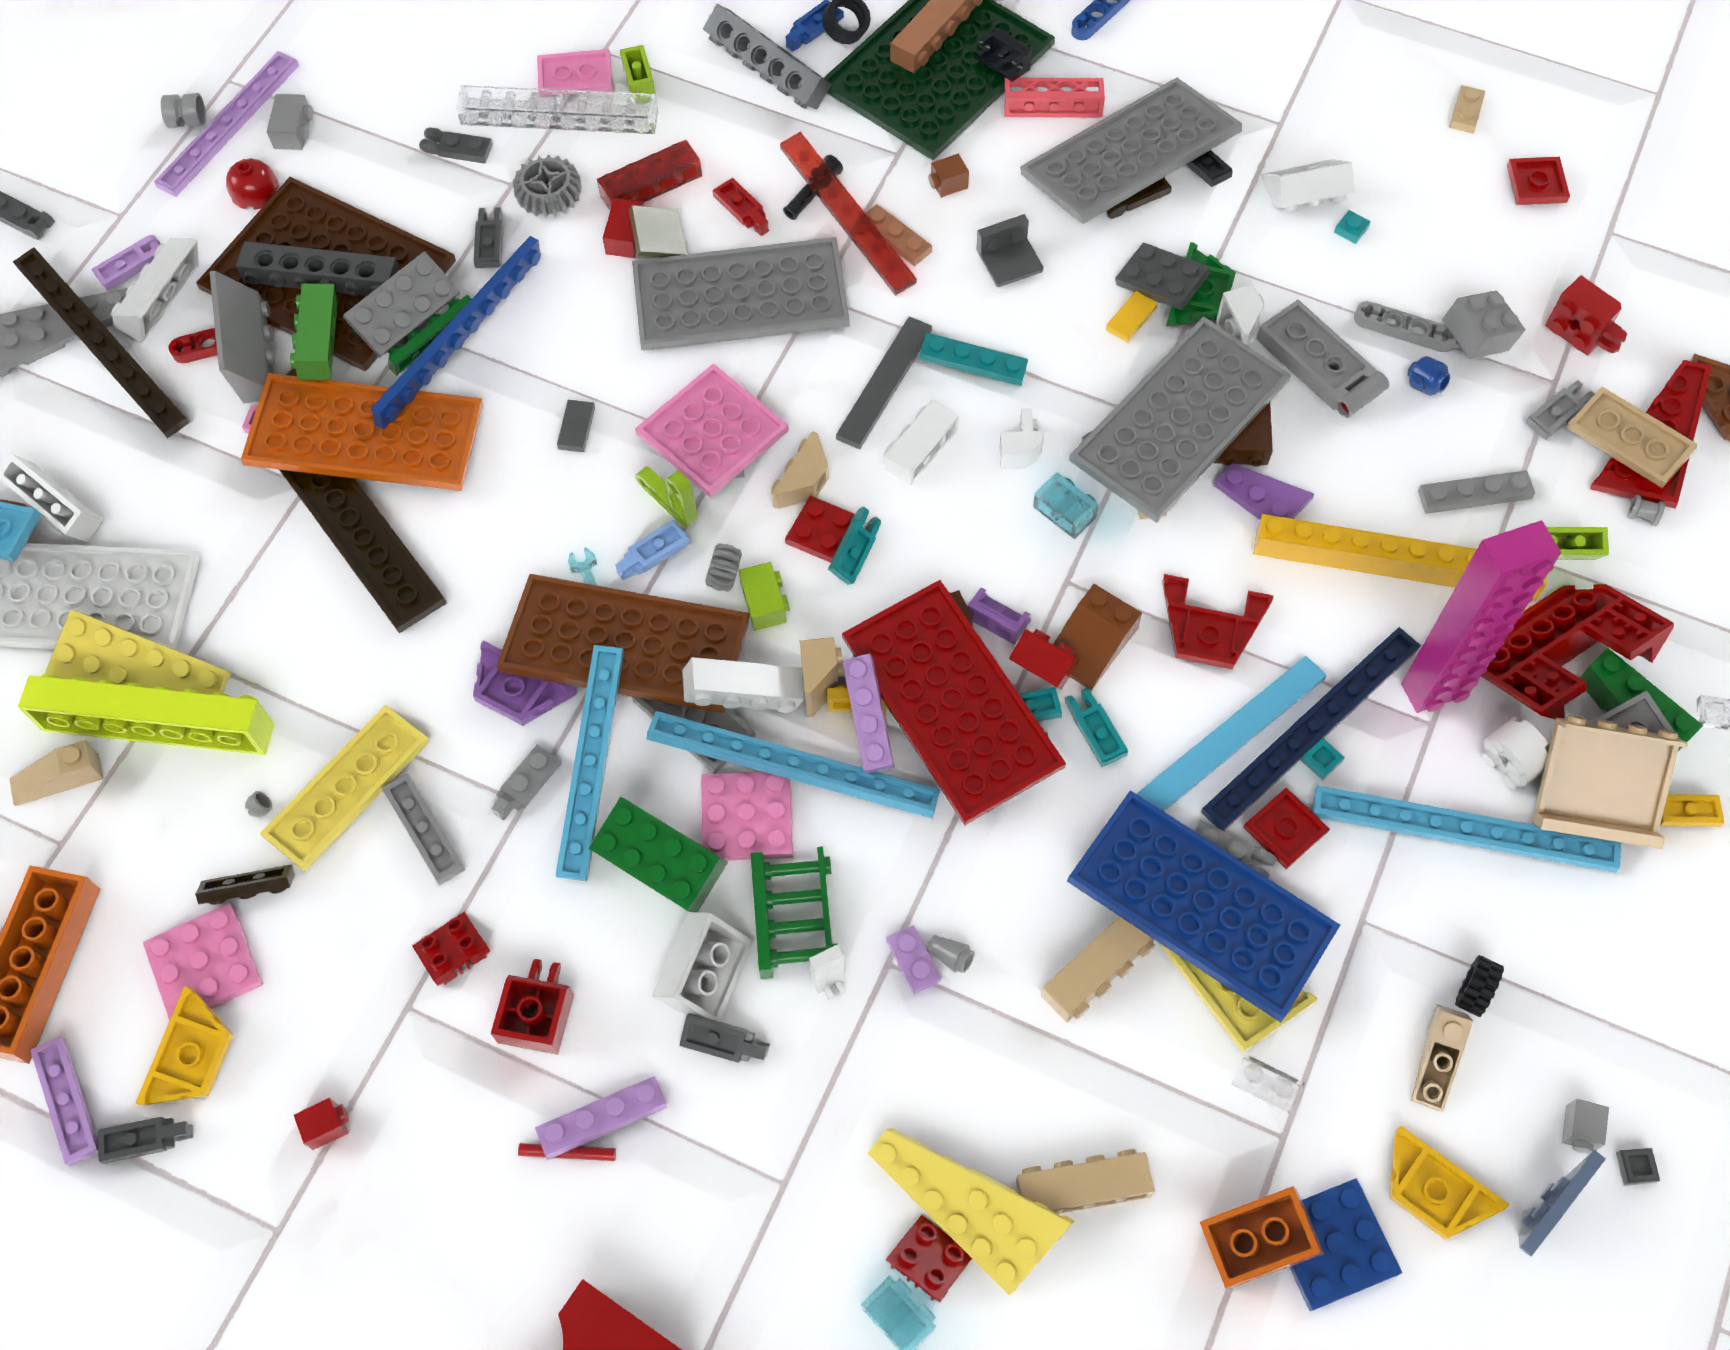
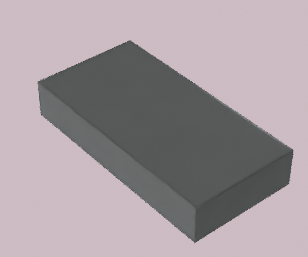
M567 401L557 441L559 450L585 452L595 411L594 402Z

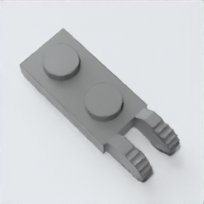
M1577 380L1567 389L1563 388L1533 412L1525 423L1546 440L1574 418L1595 393L1589 391L1580 399L1575 397L1574 395L1580 391L1583 383Z
M1200 820L1195 832L1269 878L1270 875L1266 870L1255 864H1248V862L1252 858L1267 866H1273L1277 861L1276 856L1262 848H1255V845Z

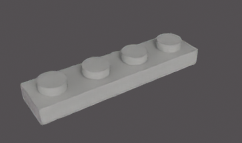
M1527 470L1423 484L1418 489L1425 514L1533 499L1536 494Z
M407 773L382 787L383 792L439 886L465 871V867L409 774Z

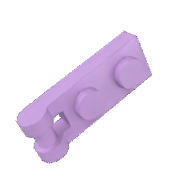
M148 235L91 270L104 288L109 291L141 272L146 263L150 264L155 258L154 254L160 245V241L155 235Z

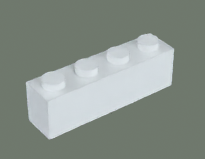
M11 454L0 469V480L64 534L88 542L103 521V519L35 463Z
M692 657L682 670L684 701L695 703L698 706L715 704L723 705L725 708L751 707L752 710L756 711L775 709L781 713H789L795 711L805 700L802 667Z

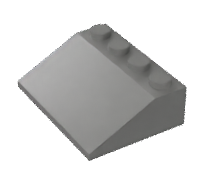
M209 271L219 371L243 404L257 402L260 399L267 374H275L272 370V365L276 364L273 349H270L273 332L267 322V317L271 316L269 304L262 299L258 291L217 271Z

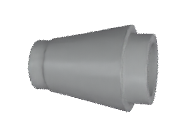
M933 935L927 945V951L932 953L933 956L955 973L958 971L965 973L971 966L975 956V952L970 949L968 944Z

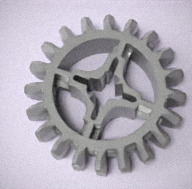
M549 154L546 158H541L538 155L537 160L529 159L528 165L521 164L520 170L515 171L516 175L513 179L514 196L517 198L520 207L524 208L527 213L533 212L536 217L540 214H543L545 218H547L548 214H553L556 217L557 212L561 211L566 214V207L574 208V202L579 201V194L582 189L580 175L574 164H570L568 159L562 160L559 155L555 158H552Z

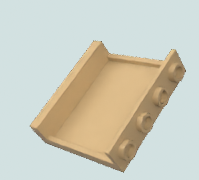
M1568 715L1567 719L1556 717L1532 822L1541 830L1663 849L1665 837L1658 832L1679 747L1687 748L1688 743L1678 738V733L1669 730L1659 729L1658 734L1647 732L1648 728L1629 724L1628 729L1619 728L1617 723L1607 720H1598L1597 724L1588 723L1586 718L1576 715Z

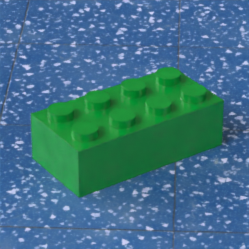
M621 796L588 848L689 912H698L728 864V861Z

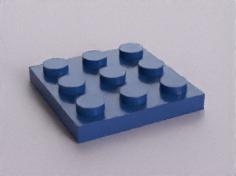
M1357 1178L1302 1200L1324 1252L1323 1255L1289 1267L1310 1312L1403 1273Z

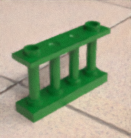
M468 294L461 300L454 298L447 304L449 307L442 315L434 314L428 319L429 325L422 331L414 330L408 335L409 341L402 347L395 346L388 351L389 369L397 376L410 366L472 298ZM352 328V332L357 336V332Z
M823 846L817 847L818 860L770 865V862H764L763 852L750 853L758 966L761 979L773 978L772 968H778V964L808 962L809 958L838 944L832 943L826 875L832 874L830 856L824 857ZM817 872L820 875L821 889L772 893V890H766V880H771V877ZM822 901L823 918L775 922L774 919L769 920L768 909H774V905ZM825 931L826 947L777 952V949H771L770 938H776V935Z

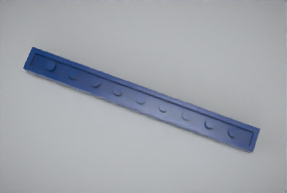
M529 236L372 406L371 411L376 426L385 429L390 422L395 421L400 411L414 400L416 394L423 386L429 384L432 376L439 368H443L446 365L449 357L463 346L464 341L469 335L478 330L480 323L494 312L495 307L500 301L508 297L511 289L524 279L525 274L530 268L538 264L541 258L538 239Z

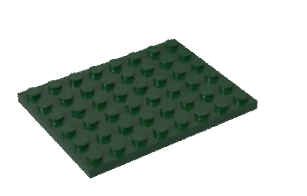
M908 0L824 77L832 83L827 94L926 157L934 160L1005 92V77L976 59L977 53L986 47V45L982 46L979 44L980 40L997 27L1032 49V66L1055 44V37L996 1L983 0L979 6H976L970 12L967 20L962 21L958 25L954 34L947 37L941 48L929 57L928 62L915 73H912L890 61V43L930 0Z

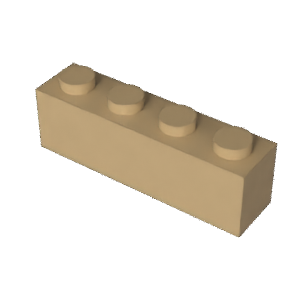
M1119 916L1042 987L1040 996L1066 1023L1073 1017L1078 1020L1090 1008L1088 1003L1095 996L1100 999L1111 989L1112 985L1110 982L1117 975L1123 978L1134 967L1133 960L1139 955L1144 958L1156 946L1153 943L1154 939Z
M1136 1149L1120 1151L1117 1153L1118 1157L1105 1159L1104 1155L1090 1156L1085 1159L1086 1163L1073 1165L1072 1160L1061 1161L1053 1164L1054 1168L1041 1170V1166L1022 1169V1174L1017 1175L1016 1178L1019 1195L1033 1202L1038 1201L1048 1206L1049 1210L1057 1214L1150 1198L1154 1194L1155 1188L1146 1152L1137 1153Z

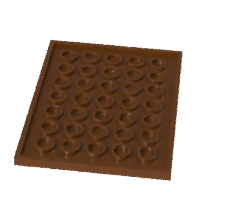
M289 176L198 279L196 284L200 290L212 295L209 271H217L258 291L262 299L269 304L271 316L267 317V320H269L270 324L292 335L297 333L294 326V314H299L296 307V295H301V290L290 287L278 288L272 285L244 283L236 268L244 241L396 257L400 270L425 251L445 274L455 263L456 258L453 253ZM336 293L338 306L333 356L366 372L378 356L359 335L356 336L352 332V327L343 318L347 311L366 296Z

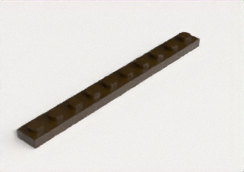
M35 247L12 261L16 268L167 439L189 423L181 411Z

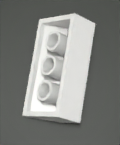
M170 237L164 245L160 244L154 254L155 258L150 264L146 263L144 265L139 280L136 283L130 284L126 291L125 299L122 303L117 302L113 307L111 315L114 328L142 343L199 266L198 243L196 239Z

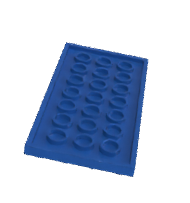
M1131 790L1067 879L1068 883L1280 1023L1286 1017L1341 926Z

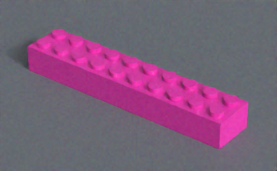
M1542 520L1483 539L1401 682L1416 713L1425 710L1433 712L1443 707L1445 703L1451 701L1460 703L1468 699L1473 688L1479 683L1478 680L1482 674L1487 671L1489 663L1496 657L1495 654L1499 648L1504 645V640L1514 630L1515 623L1523 616V611L1533 600L1534 594L1543 585V580L1553 570V565L1561 554L1560 549Z

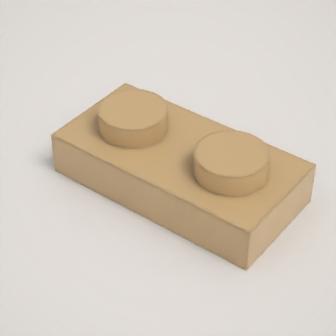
M1461 85L1449 128L1474 133L1484 100L1485 90Z

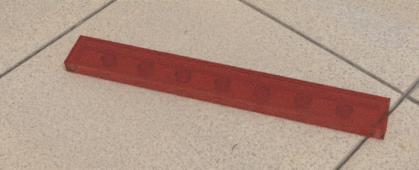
M801 131L781 142L780 150L893 294L896 296L915 285L917 278Z

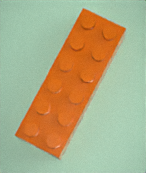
M29 865L0 933V1058L30 1064L32 1059L30 1049L37 1047L101 890L88 877Z

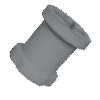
M1636 494L1630 504L1627 518H1639L1651 522L1652 526H1657L1664 513L1665 502H1651L1642 499L1641 495Z

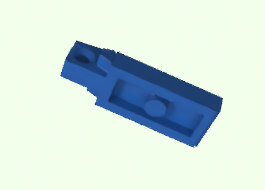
M829 0L822 1L793 23L790 33L785 36L786 48L793 52L800 48L802 44L807 45L825 32L822 16L824 9L830 3ZM838 7L834 11L837 22L844 18V11Z

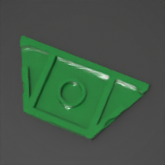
M1190 242L1186 258L1209 266L1210 275L1182 311L1171 307L1166 326L1198 323L1203 316L1210 321L1216 320L1223 293L1232 289L1236 272L1227 265L1221 264L1213 255L1210 254L1208 257L1197 250L1198 245L1194 242Z

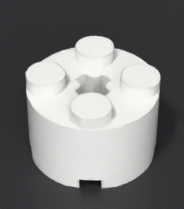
M1516 717L1484 740L1485 752L1482 754L1488 766L1491 768L1497 767L1504 774L1503 779L1505 783L1512 789L1527 785L1543 773L1548 756L1544 748L1548 745L1545 737L1531 723L1526 720L1519 723Z

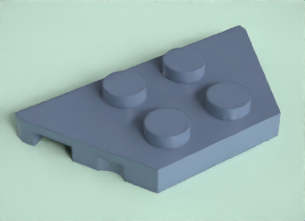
M1593 1150L1568 1175L1562 1176L1555 1184L1552 1182L1548 1185L1540 1196L1544 1201L1537 1208L1532 1207L1521 1220L1525 1226L1518 1234L1520 1249L1530 1257L1533 1256L1604 1163L1605 1157L1596 1150Z

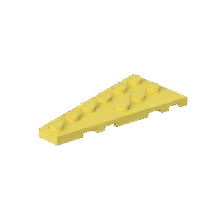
M1157 941L1242 1054L1316 1003L1319 999L1312 993H1306L1301 990L1286 1017L1280 1023Z

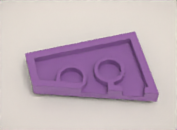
M1234 463L1214 483V487L1259 520L1262 514L1294 519L1314 497L1312 492Z

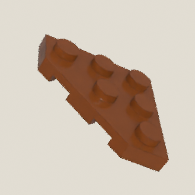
M1694 353L1690 361L1712 365L1702 407L1723 438L1730 441V365Z

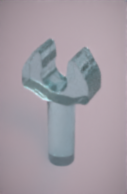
M585 547L586 560L578 562L574 553L570 552L568 564L571 573H581L584 583L597 585L591 570L597 565L595 554Z

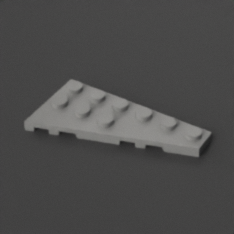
M128 288L80 297V299L105 327L113 324V317L111 315L113 307L117 302L122 303ZM49 304L0 314V377L2 378L10 374L9 370L20 364L29 365L64 348V343L75 338L80 339Z

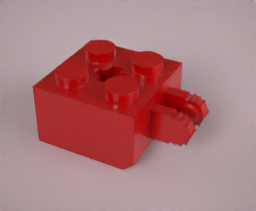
M1582 275L1561 293L1545 324L1553 333L1559 335L1586 356L1592 353L1598 346L1612 354L1619 352L1621 343L1625 342L1627 331L1615 323L1622 310L1621 302Z
M533 959L528 978L513 975L507 976L490 1034L498 1044L558 1055L574 993L570 986L558 984L561 963H552L547 981H541L539 978L543 967L542 960ZM535 1010L538 1011L534 1017L528 1018V1014L533 1015Z

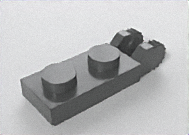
M434 127L425 129L423 134L427 139H421L419 143L420 149L424 152L435 154L439 157L482 164L486 163L493 146L491 138L448 131L442 132Z
M501 207L494 208V220L487 221L488 217L485 208H479L478 221H476L473 258L475 268L501 267L503 214Z

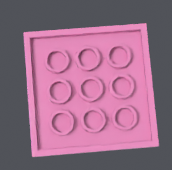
M713 363L639 424L635 431L636 435L711 498L789 431V426Z

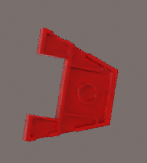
M1164 574L1162 586L1175 658L1233 670L1271 606L1274 595L1248 590L1244 613L1241 616L1186 605L1185 599L1189 579Z

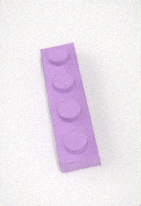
M869 653L842 660L864 772L870 774L894 768L895 764L873 656Z
M59 1036L30 1049L64 1163L72 1166L98 1154V1140L66 1039Z
M653 1076L534 1128L546 1159L549 1160L668 1107L656 1077Z

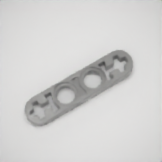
M1366 301L1360 303L1354 315L1355 323L1362 328L1438 352H1449L1456 343V339L1445 324L1374 302ZM1365 313H1369V314H1370L1369 317H1366V316H1364V315H1365ZM1394 319L1399 322V326L1392 327L1387 324L1386 320ZM1420 327L1425 331V334L1417 335L1411 328ZM1442 336L1447 338L1446 341L1441 340Z

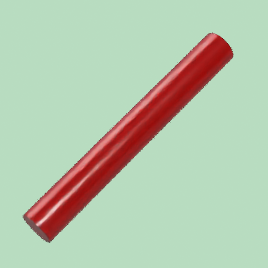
M519 1143L518 1156L546 1158L541 1144ZM579 1146L553 1158L615 1161L616 1148Z

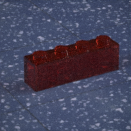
M685 139L597 178L599 194L609 211L611 210L614 198L646 202L702 177L701 162L689 142Z

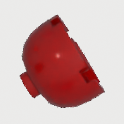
M254 158L242 159L234 163L226 175L227 192L233 203L242 209H245V206L253 207L254 210L261 209L279 187L277 177L270 166Z

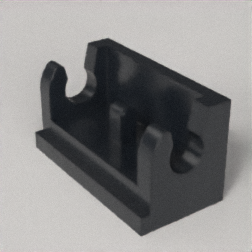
M994 28L991 33L980 40L979 44L982 46L986 45V47L977 53L976 59L1011 82L1031 70L1032 49L1001 29Z

